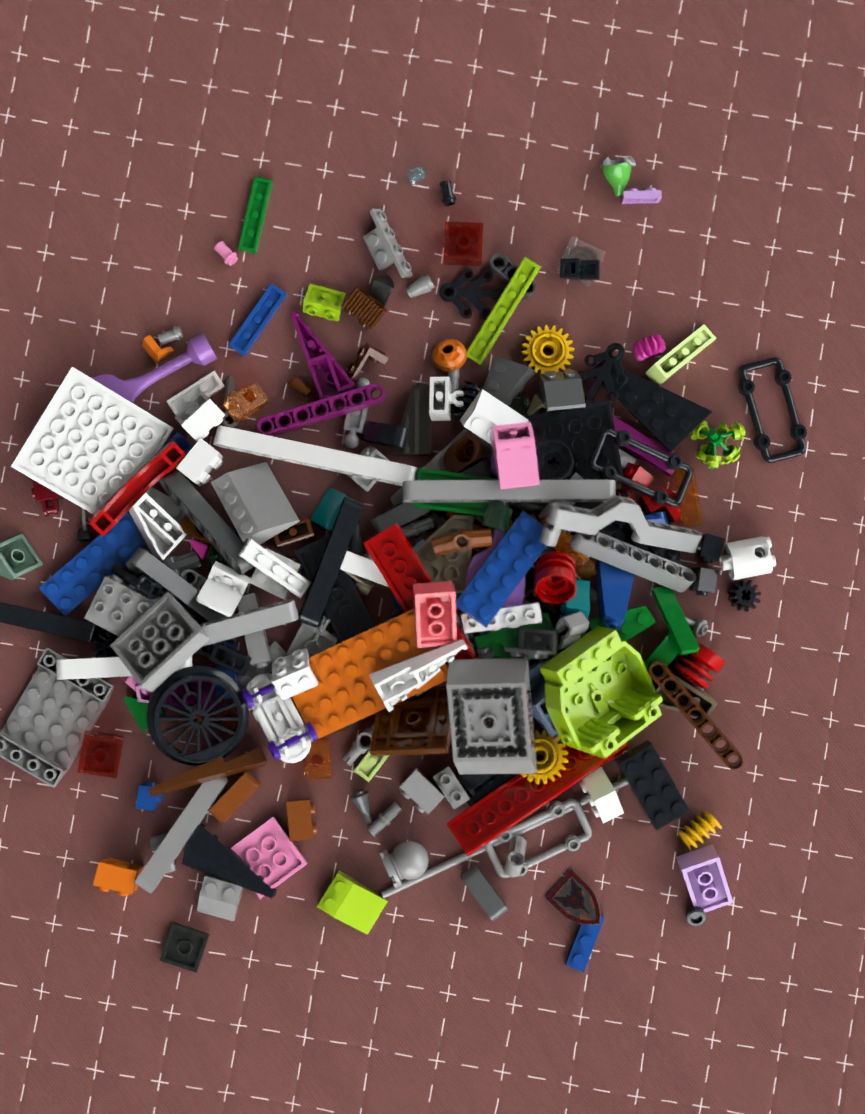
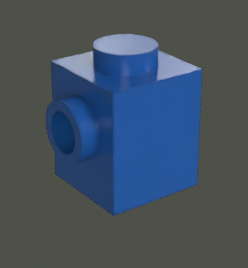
M145 781V784L139 785L136 809L158 810V805L163 800V794L153 797L149 795V788L155 786L157 782Z

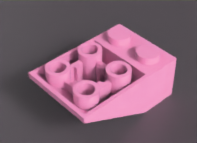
M531 422L492 426L490 439L500 489L539 485L535 439Z

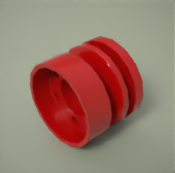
M557 551L545 553L537 559L535 563V593L539 599L550 604H562L574 597L576 593L575 561L571 556Z
M697 642L700 647L699 651L689 653V659L679 656L678 659L684 666L675 663L673 668L691 684L707 690L709 684L703 679L705 678L712 682L714 679L708 671L711 670L719 673L725 661L713 651Z

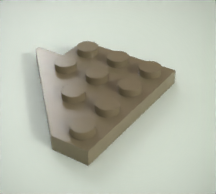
M453 515L415 550V553L432 582L453 581L455 593L462 594L466 589V578L472 559V548L436 557L431 542L432 539L455 533L459 529L473 530V516ZM461 536L457 538V541L465 543L467 538Z

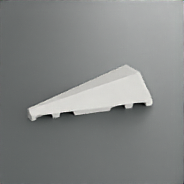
M461 639L369 674L388 712L394 709L393 705L399 700L404 701L407 699V694L414 688L419 689L441 671L440 667L444 663L453 661L456 653L462 649L466 650L467 646L464 640Z

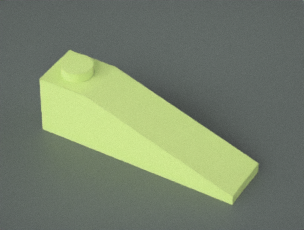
M704 324L657 361L645 374L653 383L660 386L717 338Z

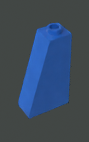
M597 560L594 570L600 626L620 631L625 620L635 574Z

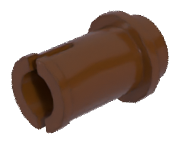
M293 375L287 383L290 385V389H295L304 399L312 391V388L300 380V376Z

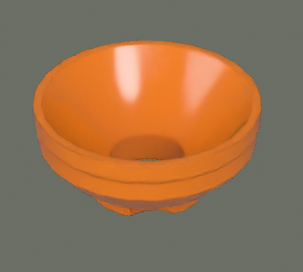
M443 340L433 349V362L440 370L455 371L465 363L467 359L466 349L458 340ZM446 346L454 348L451 353H444L443 349Z

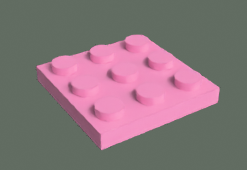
M274 816L231 847L235 853L251 866L250 869L257 876L261 875L264 878L263 881L271 888H276L308 864ZM256 893L260 899L264 897V895Z

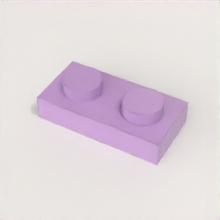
M629 188L623 191L621 204L659 203L662 198L661 190H656V188H646L637 191L636 188Z

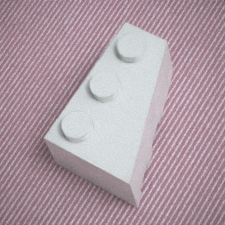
M147 493L129 510L150 551L159 561H163L187 535L182 530L181 525Z

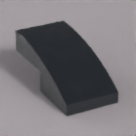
M560 259V278L600 280V260Z

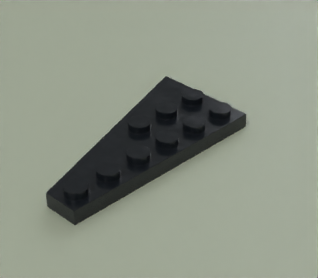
M602 360L595 368L602 367L606 360ZM614 364L610 370L614 389L619 394L617 401L670 453L712 414L711 410L626 369L623 370L624 374L629 378L628 383L619 385L615 380L617 374ZM621 376L619 379L621 383L625 380L624 376Z

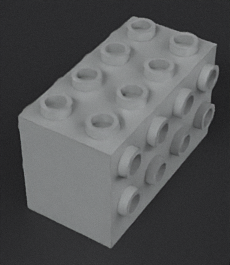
M112 574L111 576L104 577L84 618L120 637L162 596L160 595L157 599L152 600L144 592H138L134 585Z

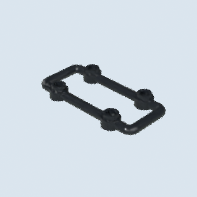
M777 357L743 365L739 370L741 383L738 389L746 397L756 433V438L754 439L755 448L761 451L764 461L768 463L803 455L806 451L804 438L807 435V429L800 424L789 386V382L792 379L790 372L785 370L782 360ZM776 365L778 373L775 375V382L782 386L793 425L790 435L794 440H797L799 448L770 456L768 451L770 438L763 433L752 394L755 390V384L748 380L747 372Z
M604 428L599 434L589 459V467L599 473L602 480H615L650 496L652 502L656 505L665 503L672 507L679 506L683 501L693 476L692 467L682 462V458L678 454L667 455L632 439L630 433L626 430L617 432L611 428ZM606 437L614 438L618 446L629 445L664 461L666 467L670 470L679 468L685 471L675 499L668 497V493L664 489L653 490L618 474L615 467L611 465L604 467L598 465L596 462Z

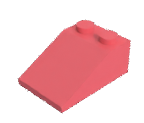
M453 581L413 584L417 648L445 646L456 642V598Z

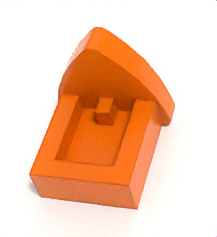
M151 335L143 339L142 347L155 364L174 352L171 346L161 349Z

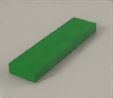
M254 176L238 251L257 254L273 180Z
M665 586L653 588L651 593L679 654L684 655L698 652L700 647L673 590Z

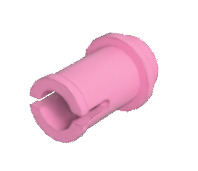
M220 241L214 247L215 251L224 259L225 264L231 266L238 260L236 252H232L224 241Z

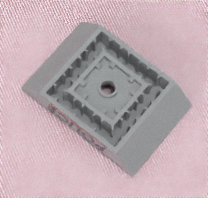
M528 658L457 659L449 662L447 695L453 760L459 774L537 773ZM485 718H493L495 725L488 726L485 723Z

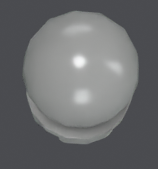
M414 841L400 843L394 848L392 854L388 853L387 850L379 853L389 877L394 882L395 889L402 886L401 881L403 879H416L424 874L428 867L429 857L427 851L421 844Z

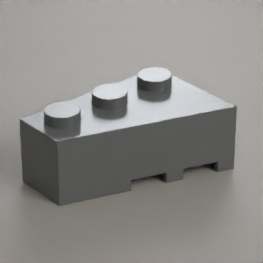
M495 356L483 390L507 406H510L518 392L523 390L525 383L536 372L529 366Z

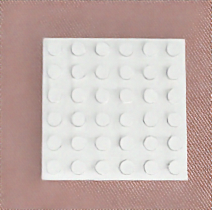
M71 367L11 467L94 514L162 448L174 428L76 368Z

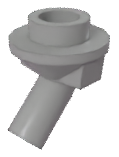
M685 617L689 626L693 628L692 633L696 637L706 634L708 625L705 619L698 618L697 621Z

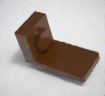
M365 343L364 347L361 346L358 350V357L355 362L349 365L347 375L354 381L368 357L377 364L379 362L386 364L389 357L383 351Z

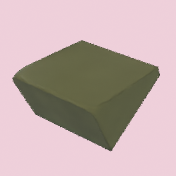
M537 394L534 395L527 411L529 416L548 412L540 396Z

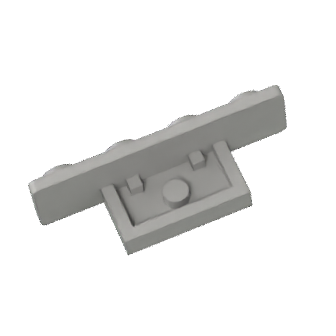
M371 209L369 212L377 228L363 236L378 269L384 270L395 263L402 278L412 277L411 266L403 255L402 247L395 239V233L387 222L386 214L381 209Z

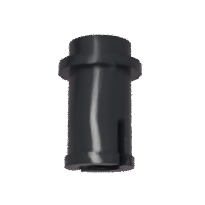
M447 180V184L446 181L440 182L443 196L442 203H444V206L454 205L456 196L453 194L452 182L450 180Z

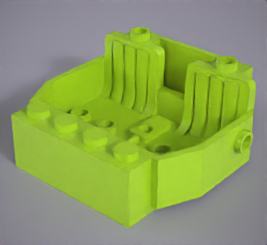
M595 627L540 667L546 681V709L562 743L569 747L606 758L662 715L658 704L663 701L661 694L655 692L652 677L648 673L641 655L627 642L620 640L615 629Z

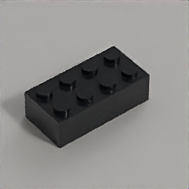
M648 740L614 759L649 822L656 831L690 811L655 748Z

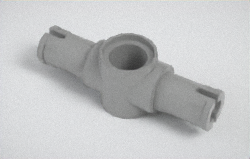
M375 722L370 728L367 727L358 735L357 739L352 743L353 746L341 757L344 761L350 757L347 762L349 766L352 765L361 753L364 754L370 748V745H362L360 738L363 735H367L372 739Z

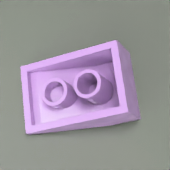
M713 844L676 857L693 906H699L703 908L704 912H708L733 903L719 856Z

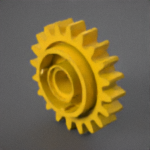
M545 325L544 330L538 326L537 333L531 330L532 338L526 336L525 340L528 343H523L522 347L527 350L522 351V355L527 357L523 362H530L528 366L530 368L534 367L536 373L538 371L541 372L540 374L547 371L559 372V370L564 372L566 370L564 365L570 367L571 363L567 359L572 360L574 358L569 353L573 352L575 348L569 347L573 340L566 341L568 333L561 335L562 328L556 332L555 325L551 330H549L548 325ZM549 347L553 350V354L547 356L543 353V349Z
M535 730L537 773L521 774L522 777L529 775V782L535 778V783L538 785L541 779L544 784H547L548 778L554 782L555 774L561 777L559 769L566 770L562 763H568V760L563 757L568 755V752L562 750L566 745L560 743L561 739L559 736L555 739V735L547 736L546 730H543L542 735H540L538 730ZM545 753V759L537 761L538 754Z

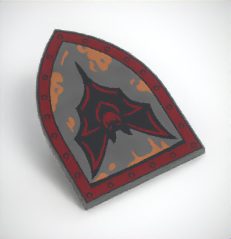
M570 869L545 898L563 916L575 923L583 925L600 924L601 911L595 893Z

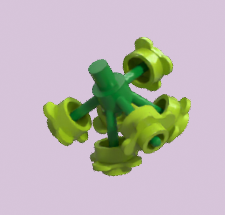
M703 421L692 432V440L697 438L703 440L708 437L709 443L700 445L699 452L695 454L697 459L702 460V464H707V468L714 470L719 468L720 464L735 462L740 457L739 450L741 447L739 445H725L729 438H732L734 441H744L745 428L740 423H737V421L730 428L727 427L725 422H721L715 430H709L708 423ZM720 445L724 449L722 456L725 460L721 462V456H717L716 446Z

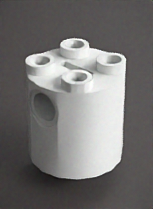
M760 536L725 543L724 555L719 558L722 571L727 570L732 581L772 573L773 567L776 566V559L774 555H771L770 548L772 544L770 537Z

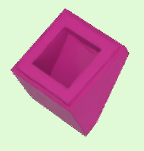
M190 539L189 543L201 559L206 560L210 546Z

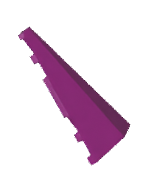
M297 311L290 313L320 399L353 390L356 387L355 383L348 377L318 337L310 330Z

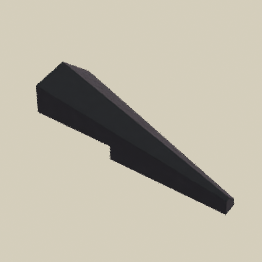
M203 823L199 824L185 847L182 860L183 865L271 899L276 895V888L268 886L263 881L264 878L261 875L257 876L250 869L251 866L230 847L226 848L219 842V837L209 833Z

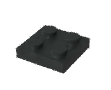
M172 922L159 961L197 973L210 934Z

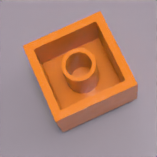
M106 857L98 863L93 885L98 886V890L109 892V890H114L121 896L131 895L139 889L135 881L144 869V866Z

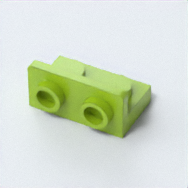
M309 284L303 300V312L339 322L346 293Z

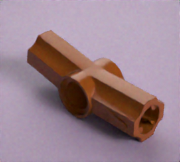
M491 528L476 530L459 529L455 533L432 539L434 553L437 557L458 550L465 551L468 548L492 546ZM463 536L467 538V541L459 543L457 538Z

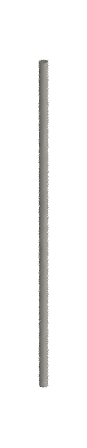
M625 778L611 783L615 790L628 785ZM586 796L577 799L581 806L589 803ZM573 806L565 809L564 814L574 810ZM550 816L512 834V837L519 836L557 817ZM497 841V842L493 843L492 845H493V847H495V846L500 845V844H502V843H504V842ZM485 846L470 856H467L465 852L426 870L420 877L412 880L406 879L402 881V886L395 889L393 885L381 891L383 898L389 897L485 852Z

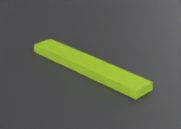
M527 257L523 258L468 348L467 357L482 365L541 269L540 265Z

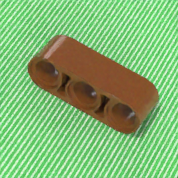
M246 771L208 812L223 824L261 783L251 773Z

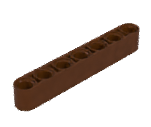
M652 660L648 665V670L653 680L726 766L733 770L740 768L743 764V758L739 750L662 660ZM655 665H661L663 670L661 673L656 674L652 672V668ZM666 681H675V686L670 689L666 688ZM686 695L688 700L685 703H679L677 701L678 697ZM693 710L701 712L697 718H692L690 713ZM712 725L713 730L710 733L703 732L704 726ZM724 740L726 744L724 747L718 748L715 746L716 742ZM731 755L738 756L736 762L731 763L728 761Z

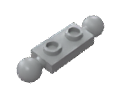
M359 378L355 383L356 389L370 385L369 380L366 378ZM361 395L354 398L355 404L362 401ZM368 408L346 415L344 430L349 431V434L344 438L346 447L353 449L358 446L359 438L357 433L363 434Z

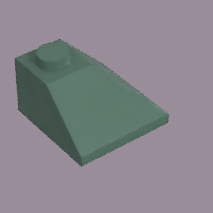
M23 534L0 543V576L14 580L44 565Z

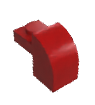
M667 488L653 489H664L668 493V497L672 499L676 497V494ZM647 495L639 498L648 514L662 507L664 511H667V516L672 523L681 518V510L678 506L672 507L665 503L656 505L652 502L651 497Z

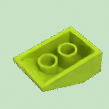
M339 870L317 907L330 916L368 935L388 900Z

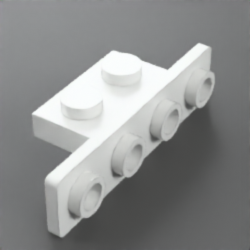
M538 602L501 608L487 628L466 613H463L461 616L464 633L486 630L497 631L501 628H517L520 625L542 622L541 609Z

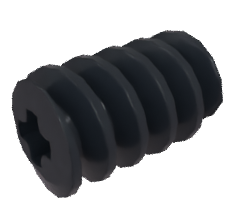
M464 381L467 385L461 386L464 396H459L461 399H456L457 401H463L464 406H453L452 410L455 413H451V418L459 422L482 389L480 386L468 381Z

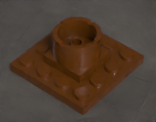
M434 686L418 696L414 695L393 705L394 709L388 712L387 708L377 712L369 749L371 756H422L448 753L451 728L447 686Z

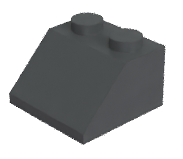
M567 369L564 372L547 371L539 374V396L547 411L585 407L582 381L576 370Z

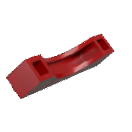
M170 439L88 519L89 524L104 536L150 487L174 469L187 454Z

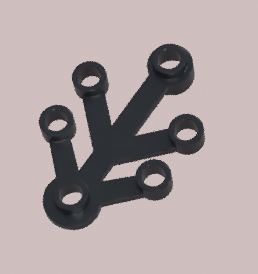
M471 269L464 270L463 275L453 284L445 283L440 287V298L445 302H452L461 311V316L464 319H469L472 316V309L465 306L458 297L467 298L480 312V317L483 320H486L488 316H483L482 312L488 311L490 314L491 310L485 307L477 298L499 299L506 288L504 286L499 291L478 290L484 283L490 282L493 278V273L490 270H485L467 289H459L466 281L470 282L473 280L474 272ZM469 272L472 276L471 278H466L465 274ZM488 273L491 277L485 279L484 274ZM447 290H450L452 292V295L447 296L445 295V292ZM469 310L470 314L466 316L463 314V311Z
M612 343L607 347L606 352L596 355L589 354L585 357L584 361L588 366H595L598 361L606 360L602 367L578 372L579 376L580 374L584 375V379L581 380L582 383L597 376L588 394L584 395L585 401L589 400L590 403H595L594 398L603 382H605L607 391L606 399L611 402L618 400L619 394L614 389L610 372L613 364L617 374L616 383L625 385L629 380L623 370L621 360L625 356V349L621 344ZM617 349L619 353L617 356H614L613 352ZM590 357H593V363L590 364L588 360ZM621 376H624L625 380L621 383L619 379ZM612 392L615 394L614 399L610 398Z

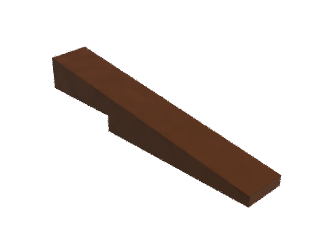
M261 747L226 763L221 756L149 788V795L153 797L266 766L267 759Z

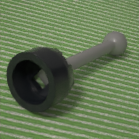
M82 508V528L77 531V541H92V532L89 528H86V511Z

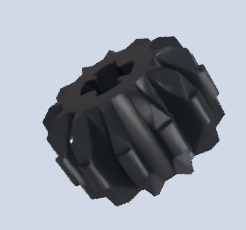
M744 579L740 580L739 584L734 582L733 587L735 589L730 588L728 590L730 593H733V596H728V600L734 599L730 605L732 607L737 605V611H741L743 608L745 612H748L749 607L752 609L756 608L754 602L760 603V599L756 598V596L761 595V592H755L758 585L751 587V580H748L746 584ZM747 592V600L741 598L742 593Z
M104 631L103 635H96L98 641L92 642L96 645V648L91 650L92 652H97L95 658L118 657L111 646L108 649L107 647L119 636L108 631Z

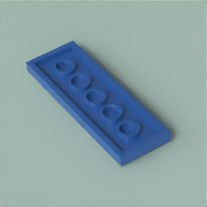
M523 511L458 598L456 607L487 628L547 546L539 541L544 526Z
M126 512L118 523L104 536L100 534L39 587L64 616L100 587L105 576L112 575L111 567L114 563L118 562L124 566L137 548L144 549L147 546L132 516Z

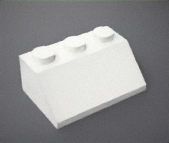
M481 389L460 419L465 428L490 444L492 426L529 421L483 389Z

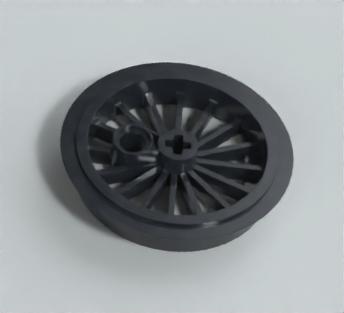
M191 666L172 673L154 690L149 700L147 726L154 744L170 759L192 766H200L221 756L222 758L228 756L242 741L249 721V708L241 695L242 689L239 684L223 671L207 666ZM198 680V692L194 689H188L186 683ZM201 681L213 682L201 707ZM183 684L186 691L181 699L173 690ZM216 684L223 687L225 691L206 708ZM171 693L188 711L165 703L164 700ZM228 693L233 697L234 702L210 711ZM195 695L197 697L196 702L193 704L187 703V696ZM164 706L187 716H159L161 707ZM231 707H237V716H211ZM199 713V715L202 716V717H201V719H202L201 721H198L197 719H195V718H196V716H195L196 714ZM187 720L165 730L160 729L159 721ZM210 720H237L234 730ZM209 725L229 732L231 736L223 740ZM187 726L170 743L164 737V734ZM204 727H206L220 741V743L211 746V743L209 741V738ZM192 728L183 750L175 748L173 745ZM197 728L196 752L187 753L186 750ZM200 728L208 744V748L200 750Z

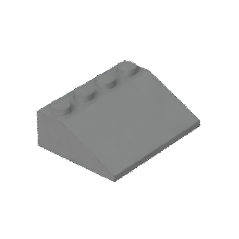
M267 462L227 472L211 482L244 544L248 539H252L260 545L300 521Z
M167 592L110 646L138 684L144 689L153 692L210 638L178 601Z

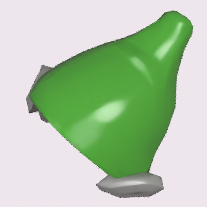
M630 155L628 158L625 157L624 160H610L607 157L601 162L600 168L612 187L616 197L622 195L630 179L632 166L636 165L635 160Z

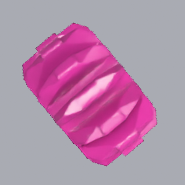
M659 334L644 337L636 341L632 346L634 356H636L638 361L654 358L663 354L666 350L664 339Z

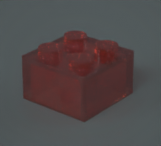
M445 221L443 265L481 266L483 223Z
M85 730L77 773L117 778L124 736Z

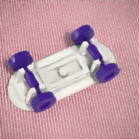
M262 673L256 675L249 681L247 688L241 691V695L247 707L253 709L269 741L267 746L275 761L281 759L287 763L301 761L309 753L311 741L313 742L318 739L315 729L310 722L303 723L290 697L282 700L272 682V674Z

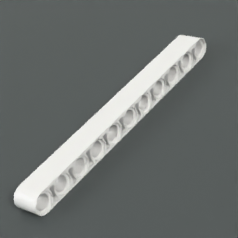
M221 425L217 427L213 445L221 448L403 486V481L416 480L418 468L410 465Z

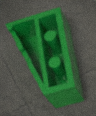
M646 606L626 611L623 625L617 633L620 640L626 642L656 621ZM600 617L588 620L590 631L600 626Z

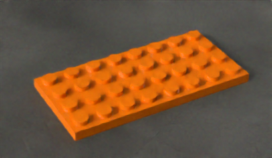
M413 608L310 656L309 664L318 681V685L292 696L304 723L310 722L319 739L386 708L369 674L435 650L439 646L417 648ZM444 663L440 667L441 671L419 689L414 688L407 694V698L447 681L449 668L447 663Z

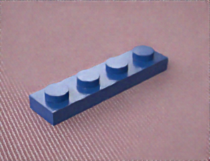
M271 283L228 346L245 357L287 297V293Z

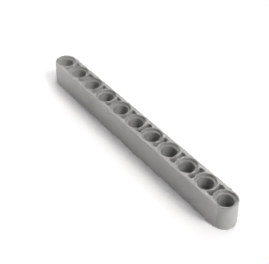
M407 480L402 482L403 502L407 503L605 502L616 495L615 480H539V485L500 489L499 480Z

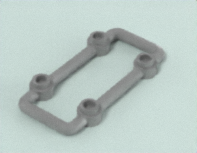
M572 798L564 802L552 801L549 809L517 823L486 844L485 849L497 874L501 878L510 877L505 874L493 848V843L497 841L508 842L511 840L512 834L550 816L561 817L565 813V809L573 806L585 833L579 836L570 834L565 838L564 843L526 860L519 876H524L528 872V868L566 850L577 851L581 843L587 841L592 836V829L579 801Z

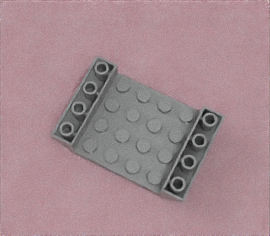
M46 647L37 663L39 665L37 671L3 729L0 731V757L55 788L70 769L108 704L114 685L101 678L57 680L56 660H66L67 658Z

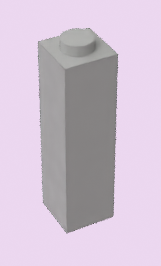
M255 593L242 596L238 603L239 613L260 607L258 596ZM266 630L244 635L248 655L252 658L250 664L253 667H257V669L268 667V663H272Z

